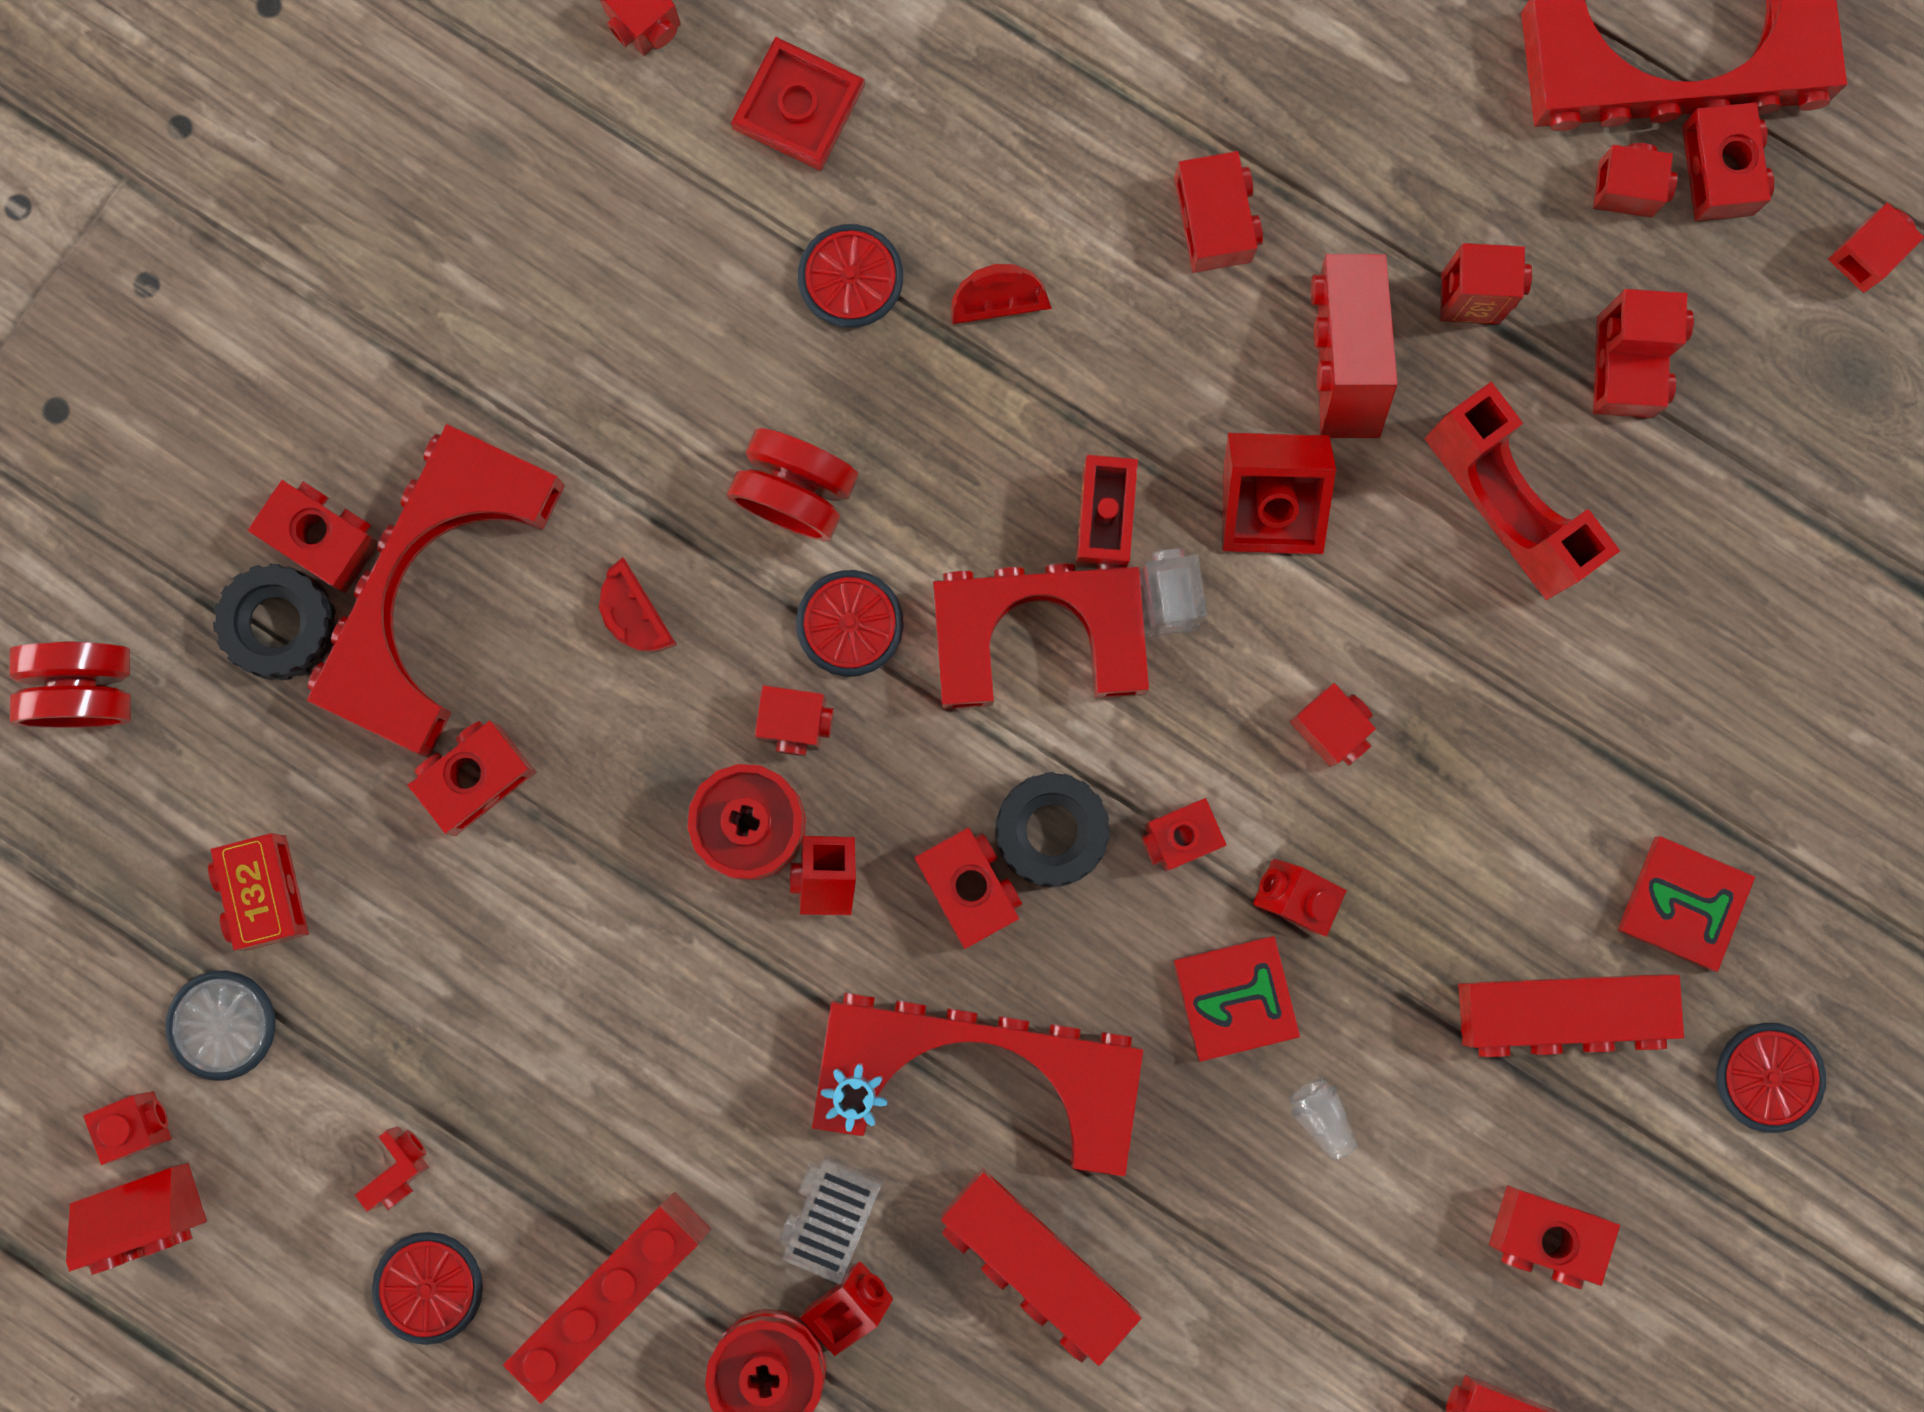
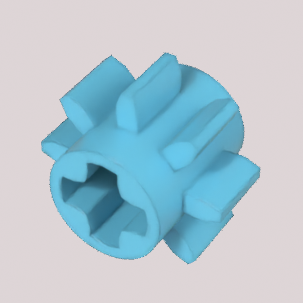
M858 1063L854 1076L847 1078L838 1068L834 1070V1077L839 1085L836 1089L826 1088L821 1091L822 1096L833 1098L835 1106L826 1115L827 1119L834 1118L838 1114L847 1118L845 1126L849 1132H851L855 1124V1119L862 1117L870 1126L875 1125V1117L870 1112L872 1106L881 1107L886 1106L888 1103L886 1098L875 1096L874 1088L881 1083L882 1076H876L870 1081L862 1077L864 1069L861 1063ZM850 1084L854 1089L864 1086L867 1089L868 1093L863 1099L865 1109L859 1110L855 1105L848 1108L843 1106L841 1101L846 1095L844 1085Z

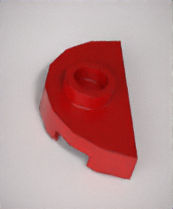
M993 264L976 270L960 283L952 298L951 320L952 324H959L1052 308L1044 284L1032 271L1015 264Z
M622 557L608 569L605 575L606 579L601 587L598 608L605 627L619 642L637 651L660 652L677 646V643L626 559Z

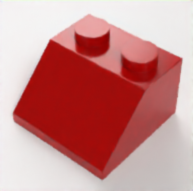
M1227 434L1223 470L1222 551L1324 554L1336 474L1330 435Z

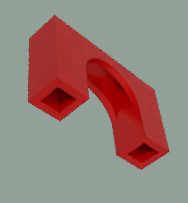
M1491 381L1452 409L1424 440L1545 600H1548L1581 581L1618 554L1620 549L1589 509L1573 519H1568L1554 512L1532 490L1519 471L1509 447V437L1524 423Z
M1062 563L1045 566V573L1025 575L1024 568L1007 567L994 570V577L974 578L972 571H953L944 573L943 581H933L942 710L993 706L994 695L990 655V640L993 631L1008 612L1020 605L1031 602H1049L1059 605L1070 611L1083 625L1090 643L1094 699L1145 695L1148 692L1149 681L1139 567L1102 564L1096 565V570L1076 571L1075 564Z
M674 1192L520 1346L503 1366L541 1405L699 1245L711 1228Z

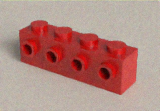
M1676 974L1458 983L1462 1045L1478 1048L1479 1057L1511 1056L1510 1046L1530 1045L1532 1055L1562 1054V1044L1582 1043L1583 1052L1615 1051L1616 1041H1634L1635 1050L1667 1049V1039H1684L1680 975Z
M983 1167L941 1213L940 1220L946 1225L945 1229L941 1232L944 1237L963 1254L970 1248L985 1261V1264L980 1269L1000 1289L1005 1290L1010 1284L1025 1298L1020 1303L1021 1308L1042 1327L1050 1321L1064 1334L1059 1340L1060 1344L1079 1362L1083 1363L1089 1357L1097 1366H1100L1142 1319L1139 1311Z

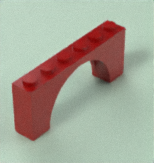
M1528 0L1521 12L1534 127L1551 126L1553 131H1567L1588 122H1600V125L1603 127H1616L1630 122L1631 119L1649 117L1652 123H1665L1676 120L1681 115L1692 114L1697 108L1755 102L1758 105L1759 115L1772 113L1782 106L1798 105L1801 111H1811L1828 106L1830 101L1847 86L1837 0H1766L1763 31L1759 43L1749 60L1721 76L1701 81L1683 82L1655 77L1635 68L1622 59L1609 47L1596 29L1585 0Z
M448 424L445 425L441 435L435 434L429 441L424 452V461L427 463L418 480L412 479L405 488L401 498V506L404 508L395 526L390 524L384 530L377 547L378 552L381 554L372 571H365L359 579L354 592V597L357 598V601L349 617L343 616L335 626L331 636V643L334 646L326 662H320L313 670L307 686L311 692L306 700L428 758L431 756L452 712L437 704L418 687L406 670L397 649L393 629V613L398 588L406 571L415 558L430 543L445 533L463 525L490 520H504L530 525L543 531L565 487L556 475Z
M845 992L843 1002H831L812 1129L857 1136L865 1135L867 1123L863 1117L855 1119L851 1132L846 1130L847 1118L840 1114L831 1119L826 1117L830 1109L835 1106L833 1098L822 1096L821 1091L826 1088H837L839 1083L833 1073L837 1068L847 1078L854 1076L858 1063H861L864 1069L862 1077L870 1081L874 1077L881 1075L883 1078L881 1083L874 1088L875 1096H878L886 1083L899 1069L928 1050L957 1042L987 1043L1008 1049L1024 1057L1035 1065L1052 1083L1060 1096L1069 1121L1072 1148L1070 1164L1073 1169L1126 1177L1143 1049L1131 1046L1133 1036L1102 1032L1100 1041L1080 1038L1081 1028L1050 1024L1049 1033L1029 1031V1020L1004 1016L998 1017L997 1025L977 1023V1012L947 1008L946 1018L925 1015L927 1005L896 1000L894 1010L874 1007L875 997ZM850 1084L844 1085L846 1095L841 1101L843 1106L848 1108L855 1105L859 1110L865 1109L863 1099L868 1093L867 1089L864 1086L854 1089Z

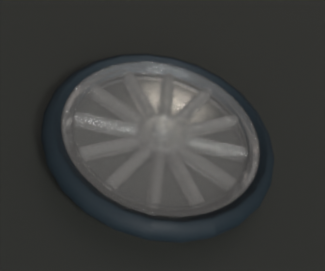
M227 970L211 971L199 975L186 983L170 1004L165 1022L167 1042L177 1062L188 1072L200 1078L213 1081L231 1080L243 1076L254 1069L263 1060L271 1047L276 1029L275 1013L265 991L253 979L241 973Z

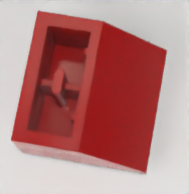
M189 1162L70 1203L66 1264L69 1272L89 1266L91 1275L193 1239L190 1228L206 1223L207 1219Z

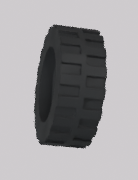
M269 564L267 567L260 565L251 567L250 571L244 574L240 572L233 578L234 581L229 586L224 587L220 593L222 597L219 604L216 603L215 605L216 621L213 622V629L218 635L219 640L217 643L220 649L227 653V659L230 662L239 666L242 670L269 680L279 679L282 681L292 680V677L296 675L303 676L309 673V669L323 662L324 655L333 646L331 636L337 623L334 621V614H336L334 604L329 602L327 598L329 596L328 593L316 583L317 581L289 566L286 568L279 564ZM270 598L289 600L295 605L300 615V629L296 637L287 645L277 648L262 645L254 637L251 630V618L254 610L259 604Z
M1047 772L1025 779V781L1016 785L1010 791L998 812L995 835L1001 857L1005 860L1008 867L1023 878V880L1042 887H1061L1081 880L1091 873L1103 858L1110 838L1109 816L1102 804V799L1098 793H1094L1090 785L1083 780L1081 782L1073 778L1069 774ZM1042 806H1062L1072 813L1077 822V839L1074 845L1063 854L1056 856L1044 855L1038 852L1028 840V820L1033 812Z

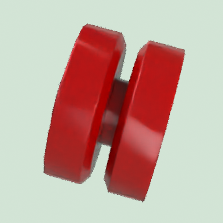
M765 428L755 429L745 454L750 463L758 470L737 471L727 492L728 499L744 510L774 525L811 539L831 542L840 521V514L827 500H848L859 477L858 471L835 455L796 437Z
M65 641L19 645L9 649L10 678L19 683L41 686L21 689L10 695V724L38 728H88L115 726L131 722V695L118 688L98 686L119 683L130 676V648L105 643Z
M735 764L716 771L698 787L689 805L687 829L694 850L710 868L730 878L758 881L779 874L796 859L802 847V837L806 836L807 816L800 796L781 775L761 765ZM752 814L753 817L758 819V829L756 831L749 829L748 833H744L740 827V821L743 816Z
M763 1309L743 1315L726 1329L708 1360L705 1388L713 1412H814L821 1399L827 1368V1360L822 1342L799 1317L789 1311ZM760 1366H768L769 1373L777 1376L771 1380L764 1379L759 1374Z

